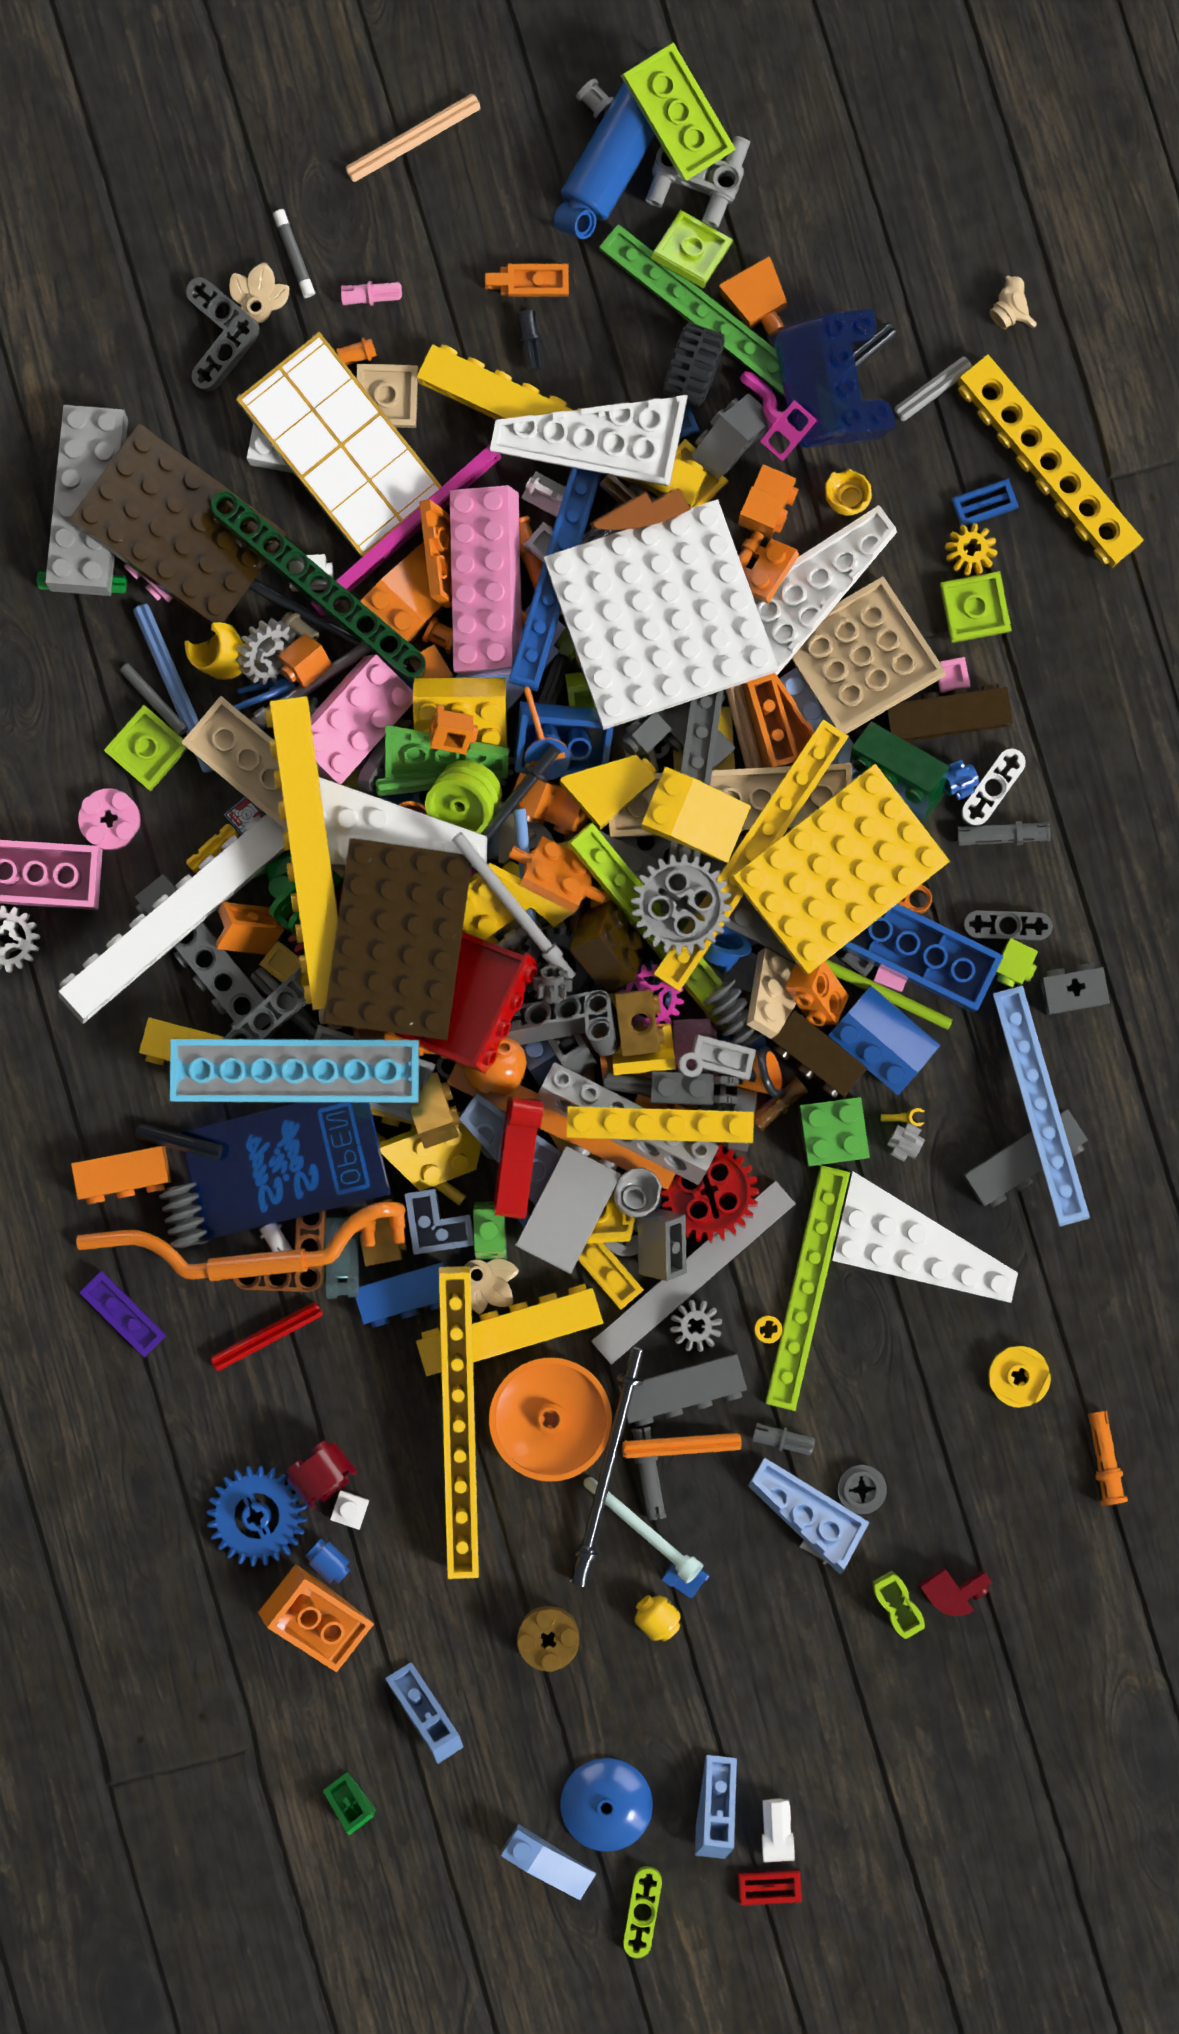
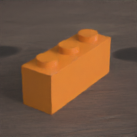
M164 1146L71 1163L78 1200L86 1199L87 1205L104 1202V1195L116 1193L117 1199L135 1196V1189L146 1188L147 1193L165 1190L164 1184L172 1183Z

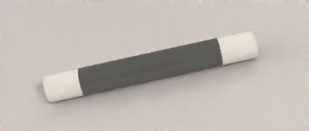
M284 209L277 210L273 213L301 291L304 298L315 295V291Z

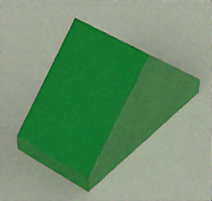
M348 1772L323 1790L348 1835L370 1820L376 1812V1808Z

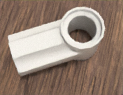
M789 1799L764 1800L763 1862L794 1861V1838L790 1827Z

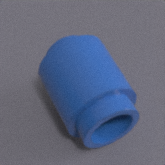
M322 1539L305 1556L309 1561L308 1565L328 1584L333 1580L339 1583L350 1571L347 1567L350 1561L330 1542L325 1543Z

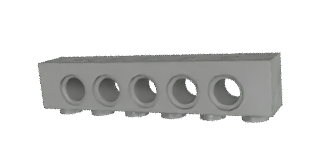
M556 1062L553 1063L535 1098L542 1100L545 1107L567 1117V1106L645 1109ZM609 1139L699 1185L719 1147L711 1142Z

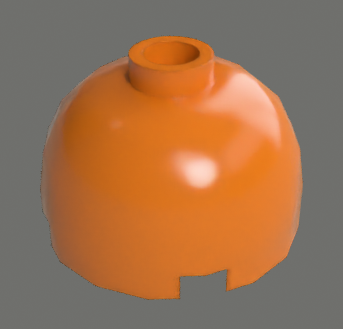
M509 1037L502 1039L497 1049L496 1061L488 1068L486 1074L466 1066L464 1070L465 1076L471 1085L486 1094H489V1091L499 1092L498 1096H503L514 1092L521 1084L527 1065L525 1052L519 1042Z

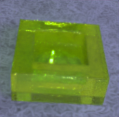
M564 629L557 642V646L560 647L558 653L573 661L575 648L569 631Z

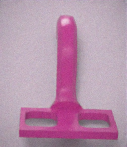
M745 371L740 376V380L747 388L761 398L763 413L769 426L768 432L760 442L781 461H784L817 420L795 400L785 411H778L777 400L771 388L757 375ZM793 409L800 410L809 420L808 424L801 431L797 430L787 420L788 415ZM775 431L781 432L790 441V445L783 453H779L769 444V438Z

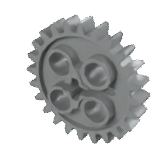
M683 854L681 862L677 863L674 855H670L668 865L662 859H659L658 870L651 866L647 867L650 875L649 878L640 875L639 880L644 887L637 886L633 889L635 893L640 895V898L631 899V904L639 906L638 910L632 912V917H641L642 920L635 927L636 929L644 927L647 929L642 937L643 939H647L650 936L655 938L652 947L655 948L662 942L664 943V953H667L670 947L673 946L677 956L680 955L682 947H686L689 955H692L693 945H697L703 951L705 950V939L712 944L716 942L712 934L713 932L723 934L724 930L719 925V922L728 923L730 920L727 916L723 915V912L731 911L732 906L724 904V900L729 899L731 893H722L721 889L727 885V882L721 881L717 883L716 879L720 871L718 870L710 874L708 870L711 863L708 862L703 867L698 866L699 857L697 856L692 864L688 863L686 854ZM673 876H680L684 879L686 887L681 891H674L670 888L668 880ZM658 889L665 890L677 901L685 898L687 900V908L701 914L705 920H698L686 909L678 912L675 909L677 904L673 900L659 894ZM699 893H705L710 897L711 905L708 908H700L695 904L694 897ZM657 901L664 902L668 907V913L663 917L655 916L651 910L653 903ZM681 919L691 920L694 924V931L690 934L681 933L677 928V922Z

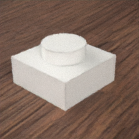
M340 1490L330 1520L359 1530L370 1500Z

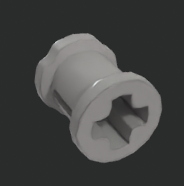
M596 79L587 82L576 95L578 101L583 100L594 112L593 116L596 120L605 115L614 99L613 97L609 98L598 86Z

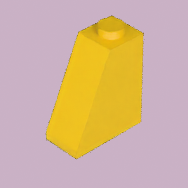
M633 755L566 775L560 779V786L597 828L601 830L656 782V777L654 776L656 769L646 758L640 760L637 755Z

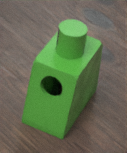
M494 1201L474 1203L475 1256L478 1260L507 1259L506 1217L493 1215Z

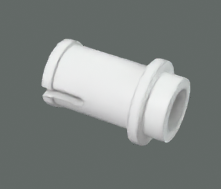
M275 1220L259 1229L262 1233L260 1238H265L272 1252L293 1250L280 1229L282 1225H278Z

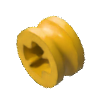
M763 1316L755 1324V1335L764 1343H773L782 1335V1325L773 1316ZM768 1320L773 1321L772 1326L776 1324L777 1332H773L771 1338H764L765 1333L760 1334V1327L765 1326Z

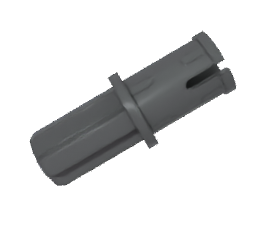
M757 1423L753 1442L777 1447L781 1452L782 1449L811 1455L815 1439L789 1432L786 1427L783 1430Z

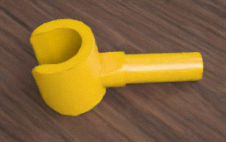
M914 1108L907 1111V1113L881 1114V1122H907L916 1127L922 1126L924 1123H915L912 1120V1115L914 1112H924V1110Z

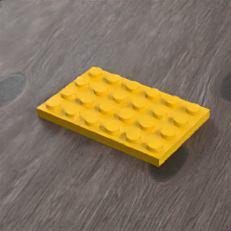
M874 764L731 878L807 975L949 863L950 860L878 766Z

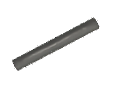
M126 664L121 668V674L179 736L183 735L188 730L185 723L130 664Z

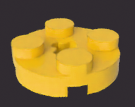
M1025 1346L1008 1347L998 1353L993 1359L988 1373L989 1386L995 1396L1001 1402L1017 1408L1030 1406L1040 1401L1047 1393L1051 1381L1049 1367L1044 1357L1036 1350ZM1020 1368L1025 1369L1024 1375L1028 1377L1026 1383L1020 1382L1018 1385H1015L1013 1383L1014 1378L1011 1376L1012 1372L1019 1371Z

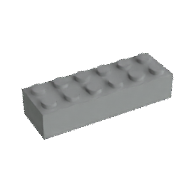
M63 405L46 584L50 591L111 596L115 555L69 522L68 519L126 441L128 418L122 409Z

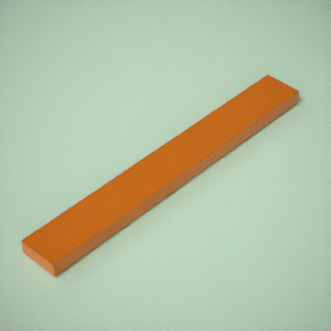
M457 1062L447 1081L449 1086L472 1097L475 1093L479 1094L505 1113L509 1096L535 1099L538 1094L521 1085L514 1092L503 1096H498L499 1092L489 1091V1094L483 1093L472 1086L465 1076L464 1070L466 1066ZM544 1106L541 1130L572 1145L576 1144L591 1154L603 1158L626 1171L632 1168H645L656 1175L662 1188L668 1190L675 1176L674 1172L609 1139L567 1138V1117Z

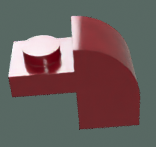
M942 1567L918 1585L939 1611L951 1616H962L974 1611L967 1600L972 1597L975 1601L989 1592L987 1586L992 1584V1581L981 1570L966 1582L957 1586L947 1570Z

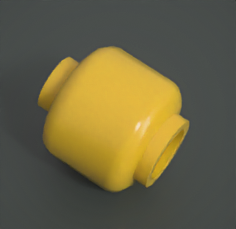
M648 1595L637 1604L638 1612L635 1616V1623L649 1639L653 1641L660 1639L661 1641H666L679 1630L680 1613L665 1596L658 1595L652 1598Z

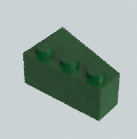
M872 721L853 745L849 762L861 773L876 764L914 815L922 822L927 820L944 795L949 766Z

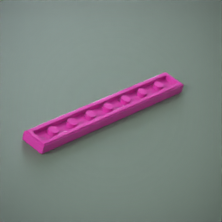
M490 444L429 499L442 509L446 508L450 504V490L467 489L501 459V454L491 452ZM420 507L336 581L349 592L358 586L422 529ZM311 602L313 608L319 615L324 616L326 614L318 606Z

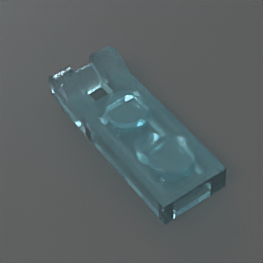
M351 1216L326 1218V1248L342 1224ZM358 1231L347 1242L340 1256L334 1262L326 1265L327 1299H337L338 1295H348L349 1298L359 1297ZM348 1278L345 1283L337 1282V1279Z

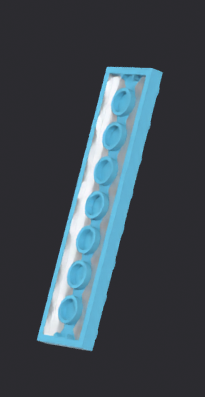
M171 1039L170 1101L419 1103V1041Z

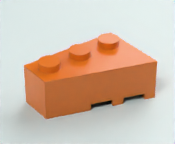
M776 673L743 683L742 686L763 768L792 766L814 734L813 727L798 710L796 702Z

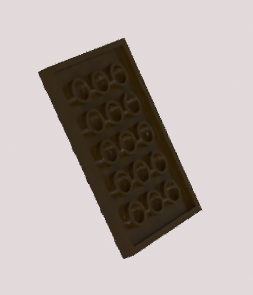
M140 423L68 519L69 522L209 625L217 622L223 623L266 564L213 517L211 508L213 497L218 492L231 491ZM239 498L281 535L286 536L287 533ZM226 501L221 502L217 507V510L222 514H229L234 509L232 503ZM251 521L244 522L240 527V530L245 534H251L257 529V525ZM269 541L264 545L263 549L267 553L273 554L279 543Z
M349 838L323 1023L447 1040L472 866L464 854Z

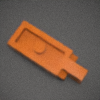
M508 264L507 267L500 268L501 273H485V289L501 290V295H508V297L569 296L568 264Z

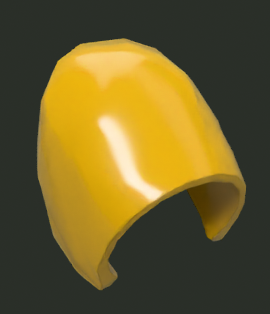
M220 622L211 624V630L215 633L207 642L192 644L188 640L185 641L187 657L198 670L216 679L224 680L233 679L242 674L239 670L241 665L236 662V658L242 655L237 651V647L244 646L233 625Z

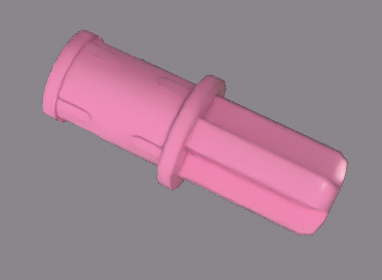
M368 281V284L341 286L342 304L370 303V305H374V302L400 300L402 297V287L398 282L372 284V281Z

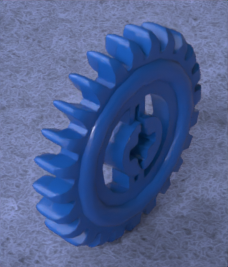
M262 1465L258 1467L256 1474L253 1473L250 1466L246 1467L245 1476L238 1470H235V1481L228 1477L223 1478L227 1488L215 1487V1491L220 1495V1498L212 1497L209 1499L211 1503L217 1506L215 1509H210L206 1512L208 1515L215 1517V1520L209 1522L207 1527L218 1529L211 1536V1539L222 1538L218 1550L228 1546L230 1549L227 1558H231L236 1553H239V1564H242L246 1557H249L252 1567L256 1565L258 1558H261L263 1565L267 1566L270 1555L276 1562H279L280 1550L286 1555L291 1553L288 1543L295 1546L299 1545V1541L294 1534L305 1533L304 1529L298 1526V1523L307 1521L305 1516L299 1515V1512L306 1509L307 1506L305 1504H297V1500L300 1497L297 1493L293 1494L291 1492L293 1488L290 1484H284L287 1477L286 1474L281 1475L278 1479L275 1478V1468H272L267 1475H265ZM254 1493L265 1494L273 1499L278 1506L280 1514L279 1523L274 1532H271L268 1526L272 1515L270 1508L267 1504L256 1501ZM241 1499H243L246 1505L242 1512L244 1526L251 1531H258L261 1538L249 1537L238 1528L235 1520V1511ZM252 1509H255L256 1512H263L264 1516L260 1519L261 1524H258L256 1520L251 1522L249 1516L253 1514Z

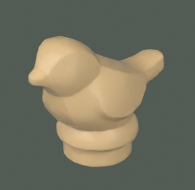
M1007 275L1005 277V288L999 294V301L989 311L991 318L1002 329L1013 326L1016 321L1024 322L1029 327L1034 328L1037 323L1029 316L1024 295V281L1020 277Z

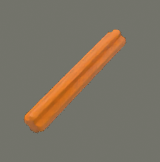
M737 1433L633 1440L622 1443V1454L625 1458L735 1451L741 1449L742 1443L741 1436Z

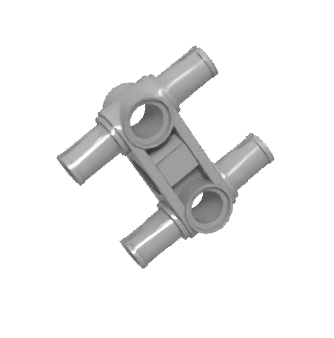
M734 136L732 144L736 150L728 154L725 160L717 161L685 182L681 180L674 166L668 167L661 162L667 156L661 146L652 168L654 178L646 197V202L656 207H662L670 184H680L711 197L702 222L710 227L718 228L727 204L734 201L735 195L738 192L744 174L742 164L750 142L745 138ZM727 176L732 178L734 184L731 187L725 188L718 183V180L721 177Z

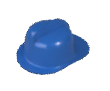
M722 927L724 930L723 934H717L715 937L716 942L714 944L711 943L703 957L710 963L715 964L722 972H728L740 957L749 955L752 949L751 944L746 938Z

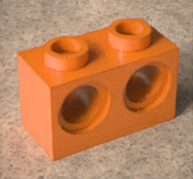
M826 961L807 975L796 962L785 987L807 1020L816 1026L837 1025L849 997Z

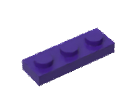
M100 1271L80 1292L143 1357H146L167 1336L103 1271Z

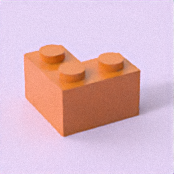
M763 464L742 508L738 525L753 532L758 531L770 539L774 532L780 533L788 511L784 508L786 504L793 505L799 490L794 487L796 478Z
M520 773L514 790L527 774ZM538 780L515 808H526L528 822L544 825L545 821L555 824L553 830L570 836L572 831L579 833L585 827L588 816L559 784L549 780L546 783Z

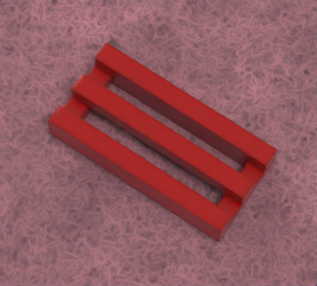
M799 1869L738 1873L740 1906L802 1902ZM794 1878V1882L745 1885L747 1880ZM795 1889V1895L746 1897V1892Z

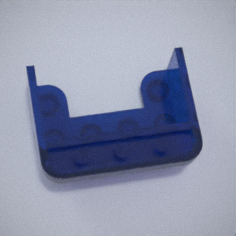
M874 309L830 313L789 326L777 335L775 347L786 406L788 408L795 400L817 420L798 443L799 446L811 448L877 440L896 428L893 410L886 401L881 399L862 401L852 343L867 341L876 332L877 325ZM793 409L788 415L790 424L799 431L803 430L808 424V418L798 409Z

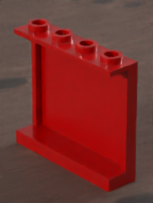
M462 932L447 1040L388 1033L401 1040H418L420 1048L486 1074L488 1068L496 1061L497 1049L502 1039H505L509 1034L510 1022L515 1011H518L523 1004L524 993L528 984L532 983L533 978L536 977L538 963L528 953H525L523 956Z

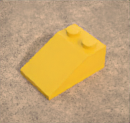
M665 767L642 822V829L728 863L751 806L697 779Z

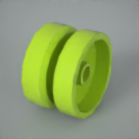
M457 760L445 767L427 793L425 801L426 813L433 818L481 834L500 806L502 798L500 782L494 773L483 764L471 760Z

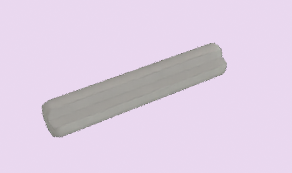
M961 357L898 404L894 409L896 415L902 421L907 420L958 382L959 378L972 368V364L966 357Z

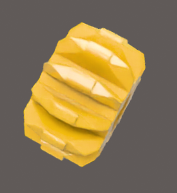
M977 524L972 525L970 532H968L965 525H961L959 528L961 535L957 532H952L950 538L953 542L946 543L945 549L953 551V553L947 555L946 559L948 562L958 561L953 567L955 571H958L962 565L965 566V576L970 575L972 567L977 575H980L983 572L982 565L990 568L993 564L988 557H995L997 550L988 547L993 546L996 540L995 538L985 539L989 532L987 528L983 529L981 534L977 533ZM970 543L975 545L974 550L978 548V551L973 556L967 555L968 550L964 551V548H967Z

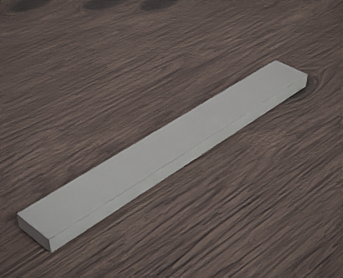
M776 1181L754 1199L758 1202V1207L748 1208L754 1214L753 1219L743 1218L746 1223L745 1229L736 1225L735 1237L727 1231L725 1232V1241H722L718 1234L714 1235L712 1243H709V1240H707L686 1258V1274L669 1281L661 1280L591 1341L611 1365L796 1204Z

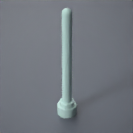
M587 1477L584 1480V1486L595 1495L598 1482L592 1477ZM608 1491L605 1505L676 1565L677 1575L687 1584L690 1583L701 1571L703 1564L694 1556L691 1558L688 1555L683 1556Z

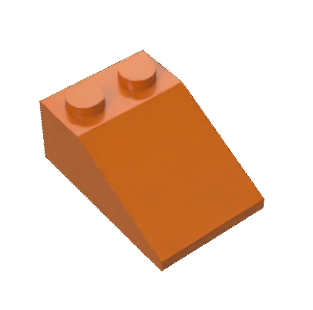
M424 541L386 574L360 601L410 644L429 625L432 618L436 617L445 608L430 597Z
M296 1564L258 1612L268 1629L335 1672L340 1669L374 1625L369 1618L322 1581Z

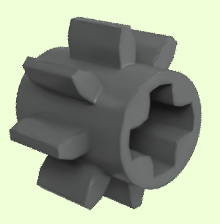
M548 965L539 970V977L533 978L534 990L538 991L539 999L542 998L547 1003H558L566 999V992L572 991V978H568V970H563L558 965Z

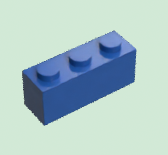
M443 1262L353 1289L363 1324L371 1323L372 1328L390 1323L388 1317L400 1314L401 1319L418 1315L417 1308L429 1305L430 1310L440 1308L439 1267H444Z

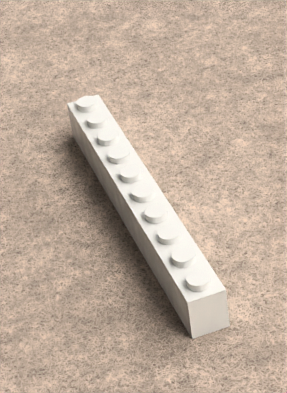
M267 814L261 819L258 816L253 818L244 827L246 832L239 838L234 835L227 840L221 847L224 851L216 858L213 855L207 857L198 866L201 870L196 875L191 877L188 874L175 886L178 889L170 897L167 894L160 897L152 905L154 910L149 915H139L129 925L131 927L129 932L124 936L119 933L106 944L108 950L100 956L97 953L92 955L82 965L85 969L77 976L72 973L59 984L62 989L59 990L58 997L84 1024L215 912L222 902L229 900L264 870L266 866L284 853L282 832L287 831Z

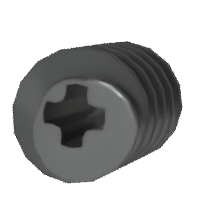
M731 979L713 989L703 1003L704 1005L714 1003L715 1006L709 1013L710 1015H721L715 1023L717 1026L727 1025V1028L721 1033L722 1036L732 1035L733 1038L729 1043L744 1047L756 1041L764 1034L747 1025L749 1008L743 1009L747 1004V1000L745 998L737 999L741 990L739 987L731 988L735 983V980Z
M196 1182L167 1188V1191L159 1196L160 1200L170 1202L162 1207V1211L172 1213L171 1216L165 1219L166 1224L175 1225V1227L167 1231L169 1236L178 1238L170 1243L172 1248L180 1249L209 1242L199 1239L207 1233L206 1229L197 1228V1225L202 1223L204 1218L194 1216L196 1212L202 1209L201 1205L191 1203L199 1197L198 1193L189 1192V1189L196 1186Z

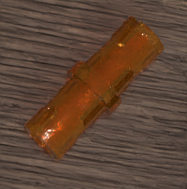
M794 1077L782 1089L779 1096L773 1097L770 1095V1100L754 1113V1124L763 1131L779 1115H785L789 1112L788 1108L808 1092L806 1087L797 1077Z

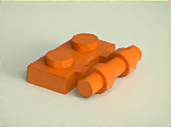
M754 531L751 537L745 539L741 545L742 551L738 557L752 596L769 604L799 557L797 549L772 538L766 548L760 546L764 535ZM754 557L758 560L752 570L746 568L750 559Z

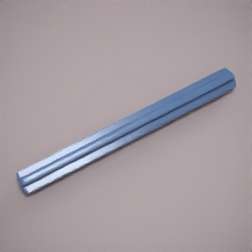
M148 604L139 605L133 609V612L177 714L188 727L186 731L188 735L199 720ZM197 757L200 767L204 773L213 770L199 757Z

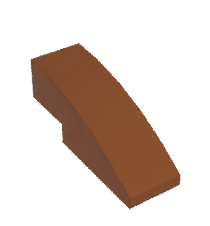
M679 488L672 489L652 502L645 492L592 521L590 525L592 529H635L661 523L691 509Z

